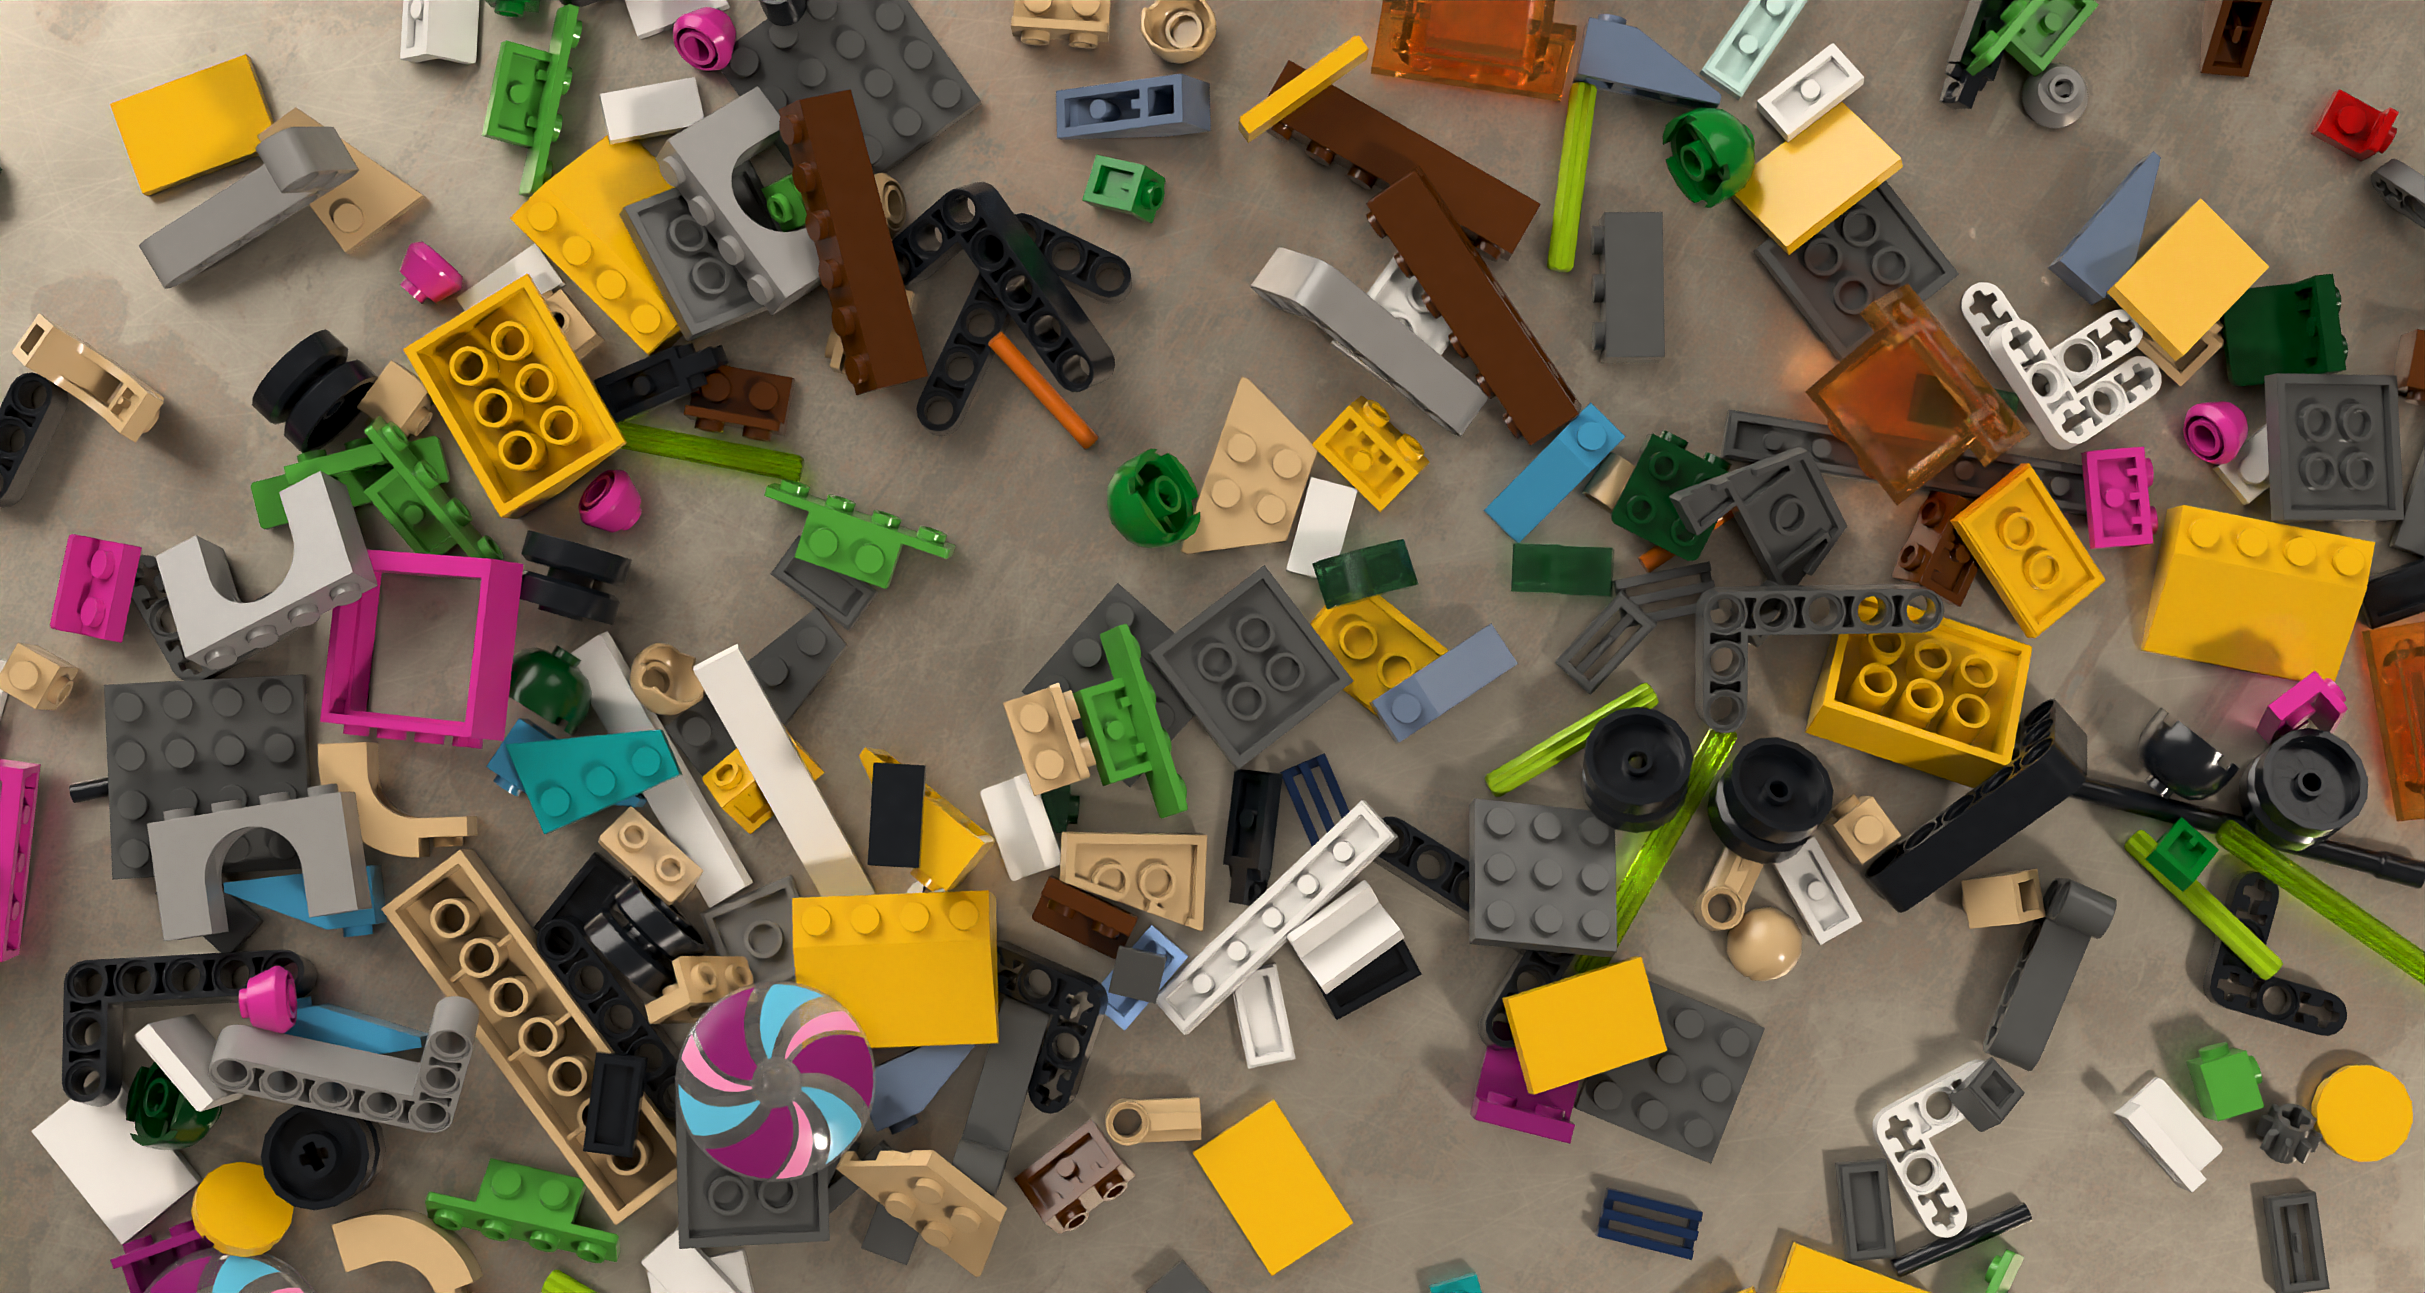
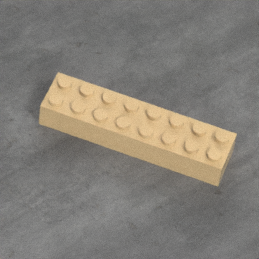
M473 848L460 849L381 908L446 997H464L476 1004L479 1009L476 1038L615 1225L626 1219L677 1180L676 1121L665 1117L645 1091L643 1092L634 1157L583 1151L596 1052H615L541 956L537 948V934Z

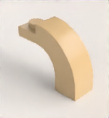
M40 313L12 351V354L24 366L88 405L120 434L135 443L142 433L152 429L159 418V409L164 403L163 396L120 364Z
M378 743L318 744V768L321 785L337 784L339 792H355L362 842L368 846L396 856L430 857L429 837H433L434 847L463 846V836L478 835L477 816L421 818L409 815L398 809L388 799L381 785Z
M380 1209L361 1213L331 1225L345 1272L382 1261L401 1262L421 1272L430 1282L435 1293H468L466 1285L474 1283L484 1276L476 1257L461 1237L453 1230L444 1229L436 1225L433 1219L428 1218V1215L405 1209Z

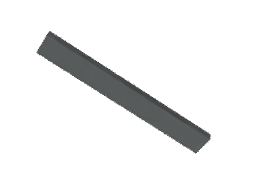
M1727 411L1720 458L1725 460L1753 464L1795 447H1801L1810 451L1821 475L1928 492L1938 491L1972 499H1978L2021 463H2030L2062 513L2087 516L2082 465L1742 411Z

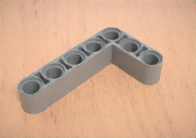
M290 127L271 135L255 148L264 165L145 239L139 247L162 286L168 289L189 280L356 175L359 169L335 128Z
M1278 247L1251 284V288L1259 296L1276 308L1314 322L1431 419L1458 437L1463 435L1489 399L1480 387L1346 276L1323 260Z
M460 996L446 997L439 1001L433 1013L420 1063L247 1025L235 1024L227 1026L221 1030L208 1069L209 1078L219 1088L231 1092L426 1133L442 1132L449 1128L453 1122L473 1051L479 1022V1009L471 1000Z

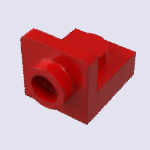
M2338 89L2330 97L2311 135L2362 162L2377 152L2383 154L2390 146L2397 133V128L2392 125L2399 111L2389 107L2381 112Z

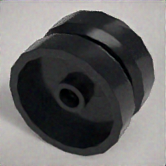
M325 329L315 332L300 341L271 368L259 384L252 398V406L270 423L276 425L286 422L284 436L302 453L320 450L345 431L363 412L357 406L378 379V376L358 359L347 362L348 348L330 331Z
M528 530L521 554L527 561L547 566L549 570L547 576L523 570L519 599L539 604V610L582 622L583 617L613 625L620 602L612 594L592 589L593 583L596 580L615 586L625 584L632 560L586 545Z
M1641 707L1616 710L1601 719L1587 737L1581 778V788L1585 803L1597 819L1615 830L1632 833L1657 830L1673 820L1685 803L1693 760L1691 745L1686 733L1675 720L1660 711Z
M2304 728L2286 733L2248 764L2239 781L2238 801L2245 821L2260 838L2278 848L2300 851L2319 846L2359 816L2367 800L2368 777L2361 758L2346 741L2329 731Z
M1779 737L1759 738L1743 746L1709 793L1707 812L1713 831L1722 843L1738 856L1760 864L1781 863L1796 855L1823 822L1832 808L1834 790L1827 770L1818 758L1803 746Z
M631 876L614 893L616 904L622 914L612 908L601 907L583 927L594 945L621 973L643 991L658 999L663 996L662 990L677 983L673 964L670 960L673 961L680 956H704L710 948L699 931L674 904L667 905L638 878Z
M295 1105L278 1116L265 1134L261 1161L264 1176L277 1196L294 1207L315 1211L335 1207L369 1188L382 1169L386 1146L383 1130L378 1122ZM322 1147L327 1149L329 1157L324 1158L320 1150Z

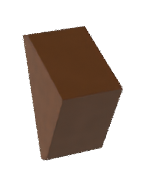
M2205 0L2199 64L2200 73L2249 77L2273 0Z

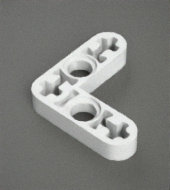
M1979 282L1970 286L1964 292L1961 299V311L2019 399L1990 351L1989 341L1991 335L1996 329L2006 323L1997 326L1986 337L1981 327L1989 325L1990 322L1982 312L1976 315L1971 313L1969 307L1975 303L1972 295L1977 291H1980L1984 296L1992 293L1997 301L1991 305V308L1998 319L2004 312L2009 315L2011 321L2020 320L2003 292L1996 285L1988 282ZM2117 309L2106 313L2050 349V352L2074 387L2133 350L2141 341L2143 328L2124 309ZM2116 318L2120 323L2129 320L2133 326L2128 332L2130 341L2127 344H2123L2120 340H2114L2104 346L2111 355L2102 360L2098 346L2087 337V334L2096 330L2097 337L2100 339L2112 330L2109 323L2112 319ZM2082 344L2090 350L2092 362L2086 370L2073 372L2065 366L2064 353L2071 345ZM2031 358L2029 361L2021 364V366L2025 369L2035 363ZM2034 373L2036 376H2042L2040 373ZM2049 382L2044 385V389H2045V391H2046V393H2047V394L2044 395V397H2048V396H2049V393H2050V384H2049Z
M2017 319L2010 321L1996 329L1989 341L1990 351L1994 360L2044 438L2051 446L2060 450H2067L2087 441L2154 396L2162 383L2158 366L2145 356H2136L2117 365L2076 392L2045 342L2030 323ZM2017 337L2021 345L2013 351L2009 342ZM2032 358L2035 364L2023 369L2021 364ZM2034 373L2044 375L2049 381L2050 393L2048 397L2041 396L2034 390L2032 385ZM2137 373L2142 381L2136 387L2125 392L2120 385L2133 378ZM2095 391H2100L2109 398L2111 410L2108 415L2100 413L2095 408L2093 403ZM2079 414L2084 421L2078 423L2066 433L2062 428V424L2067 419Z
M1976 1059L1961 1065L1884 1107L1876 1114L1873 1120L1872 1130L1874 1137L1916 1215L1926 1230L1938 1237L1949 1238L1961 1232L1967 1222V1211L1928 1138L1962 1121L1966 1117L1952 1103L1951 1110L1947 1116L1941 1119H1934L1927 1113L1926 1101L1931 1094L1938 1091L1945 1092L1950 1096L1955 1090L1951 1083L1957 1080V1085L1959 1086L1986 1060ZM1892 1116L1900 1121L1907 1120L1908 1125L1902 1129V1132L1909 1144L1914 1145L1918 1140L1921 1144L1920 1148L1907 1150L1898 1159L1895 1156V1152L1904 1151L1900 1141L1892 1135L1887 1137L1885 1135V1131L1890 1128L1888 1119ZM1916 1158H1926L1931 1163L1932 1176L1925 1184L1914 1185L1907 1177V1167ZM1941 1184L1944 1190L1935 1192L1937 1198L1944 1206H1953L1954 1211L1949 1214L1951 1223L1948 1226H1944L1938 1221L1932 1222L1931 1218L1937 1214V1209L1931 1199L1925 1197L1921 1202L1918 1199L1919 1195L1931 1193Z

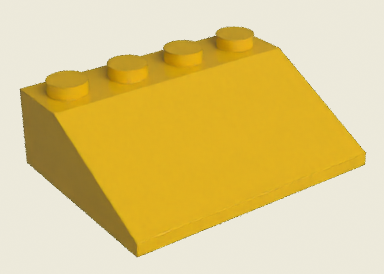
M607 135L545 182L510 219L644 352L651 356L672 347L683 334L619 214L623 207L675 187L665 181L660 172L659 164L655 160L656 158L638 140L609 144Z
M525 274L403 349L496 511L502 518H520L558 495L627 443L530 274Z
M2187 505L2167 509L2141 651L2300 682L2313 671H2316L2323 680L2330 678L2335 682L2367 590L2375 542Z
M1874 596L1865 598L1859 604L1858 616L1861 621L1870 620L1876 615L1879 606ZM1909 605L1907 606V615L1910 620H1917L1926 612ZM1943 617L1936 628L1923 633L1832 634L1813 694L1805 733L1975 788L2012 760L2033 646Z
M865 747L859 754L871 783L873 781L874 763L901 764L883 749ZM925 783L920 868H913L910 874L932 892L939 888L947 891L960 886L996 842V839Z
M989 890L792 898L793 955L796 986L809 989L824 996L809 1000L798 1007L800 1029L818 1016L844 1011L860 1031L832 1030L821 1032L802 1042V1049L817 1039L840 1034L863 1037L868 1048L999 1044L996 896Z

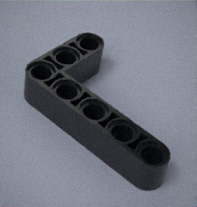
M975 182L952 189L892 240L904 287L931 277L964 249L1064 389L1071 392H1081L1108 380L1113 374L1115 358L1110 347L1000 193L991 184ZM968 198L972 200L975 206V215L968 208ZM936 227L939 229L942 235V243H940L936 238ZM996 238H998L1003 245V256L998 252V249L996 247ZM903 255L909 262V271L904 266ZM1025 277L1032 286V295L1024 287ZM1053 317L1058 321L1060 325V335L1053 328ZM1081 357L1087 361L1089 375L1081 367Z
M1025 213L1015 214L1023 227L1029 228L1036 233L1035 244L1066 286L1106 304L1120 303L1129 295L1132 288L1131 271L1126 261L1121 257L1037 217ZM996 238V247L998 249V252L1003 256V245L998 238ZM1063 248L1074 249L1080 255L1079 263L1071 270H1061L1053 263L1055 254ZM1105 269H1117L1124 276L1123 283L1118 289L1107 291L1098 286L1096 282L1097 277ZM980 272L918 400L916 408L917 417L924 428L933 435L947 436L957 431L995 355V352L988 346V343L999 332L1005 334L1012 319ZM1025 277L1024 287L1026 289L1029 284V280ZM978 314H987L994 318V329L987 336L977 337L969 332V323ZM958 357H966L973 361V373L965 380H953L948 375L950 363ZM939 400L948 401L953 407L952 417L949 421L939 425L931 423L927 416L928 408L931 404Z
M24 373L17 377L11 384L0 406V473L4 481L3 488L0 491V507L2 508L15 505L24 496L67 409L69 401L68 392L37 373ZM44 385L47 393L46 400L42 406L34 409L31 402L32 393L36 388ZM18 429H22L25 433L24 445L20 450L13 452L10 447L11 436Z
M2049 699L2041 703L2022 722L2020 756L1883 853L1867 869L1865 873L1866 879L1898 913L1905 912L1914 907L2076 792L2087 777V734L2055 699Z
M1397 817L1382 818L1393 832L1397 834L1399 847L1394 853L1382 851L1373 862L1469 921V904L1465 903L1459 895L1460 883L1463 880H1469V861ZM1429 854L1438 860L1440 873L1436 879H1428L1420 874L1417 868V861L1420 855ZM1512 948L1519 954L1478 1023V1034L1482 1042L1494 1050H1506L1515 1047L1513 1036L1508 1041H1504L1495 1036L1492 1030V1022L1497 1014L1507 1015L1502 998L1520 993L1517 988V980L1525 972L1532 974L1537 979L1539 987L1561 980L1576 954L1562 953L1559 957H1552L1545 951Z
M560 916L544 924L537 935V948L541 956L613 1051L618 1054L639 1056L640 1047L644 1044L656 1045L663 1054L661 1066L657 1068L647 1067L644 1091L665 1117L676 1120L675 1104L671 1102L668 1096V1089L673 1083H682L688 1086L692 1096L719 1095L723 1092V1090L708 1086L696 1078L683 1062V1054L661 1025L649 1024L645 1004L620 971L594 945L584 930V924L578 918ZM562 926L571 931L574 937V944L569 952L559 951L553 946L551 933L555 927ZM591 965L597 967L602 972L604 982L600 990L592 991L582 984L580 974L584 966ZM623 1005L631 1010L633 1014L631 1028L619 1029L612 1024L610 1020L612 1006ZM755 1012L744 1018L746 1045L756 1065L768 1057L764 1048L754 1047L748 1042L746 1030L752 1024H760L761 1012ZM782 1027L776 1038L773 1052L780 1045L783 1036ZM704 1050L700 1051V1054L707 1063L708 1056L706 1055ZM730 1075L722 1077L733 1083L739 1080V1078Z
M283 949L96 959L77 962L70 967L64 980L63 1090L75 1102L95 1107L109 1105L117 1098L122 1086L123 1009L239 1002L240 989L247 988L250 978L274 966L284 968L290 963H296L298 967V975L294 983L297 998H302L309 994L316 985V968L311 961L303 956ZM246 965L249 970V978L241 988L234 989L231 982L232 974L240 966ZM198 968L200 972L199 983L194 989L186 992L183 987L184 976L191 969ZM149 971L151 975L150 986L143 993L137 994L134 987L136 978L142 972ZM100 974L102 978L101 988L98 993L89 997L86 993L87 982L93 975ZM99 1022L101 1035L97 1042L88 1046L85 1041L86 1030L93 1023ZM97 1071L100 1075L99 1087L95 1092L87 1095L84 1089L85 1079L90 1073Z

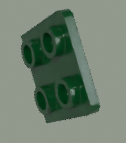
M2333 274L2315 275L2291 284L2249 288L2222 315L2220 321L2224 327L2221 330L2224 339L2223 345L2228 380L2231 385L2243 387L2265 384L2264 376L2277 373L2334 374L2346 370L2345 361L2348 356V344L2344 335L2341 334L2339 319L2341 295L2335 286Z
M1662 430L1660 436L1653 433L1648 434L1639 450L1642 454L1611 512V520L1615 525L1687 561H1695L1699 558L1717 521L1698 536L1686 530L1669 497L1677 491L1728 473L1732 464L1709 452H1705L1703 458L1685 450L1689 442L1668 431Z

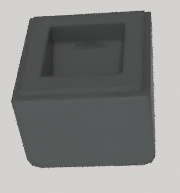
M1119 945L1108 993L1156 1004L1167 956Z
M1990 1057L1950 1094L1949 1100L1979 1132H1984L2001 1124L2025 1092L1993 1057Z

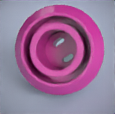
M703 7L684 14L675 21L673 25V39L678 53L687 63L701 70L715 71L723 69L730 62L736 41V30L732 20L726 13L715 8Z
M423 241L409 245L399 270L406 278L400 285L416 300L423 304L429 297L433 302L437 303L462 289L463 276L434 249Z
M2226 401L2194 405L2186 413L2183 427L2184 438L2190 450L2198 458L2217 465L2226 464L2236 457L2247 439L2249 431L2244 412L2234 404Z
M624 470L604 471L588 485L580 498L578 509L581 521L585 525L612 533L620 529L623 531L628 530L638 521L641 515V496L627 472Z
M274 966L250 978L247 988L240 989L239 1008L242 1018H250L253 1027L281 1034L286 1033L292 1028L297 1019V996L291 972L281 966Z

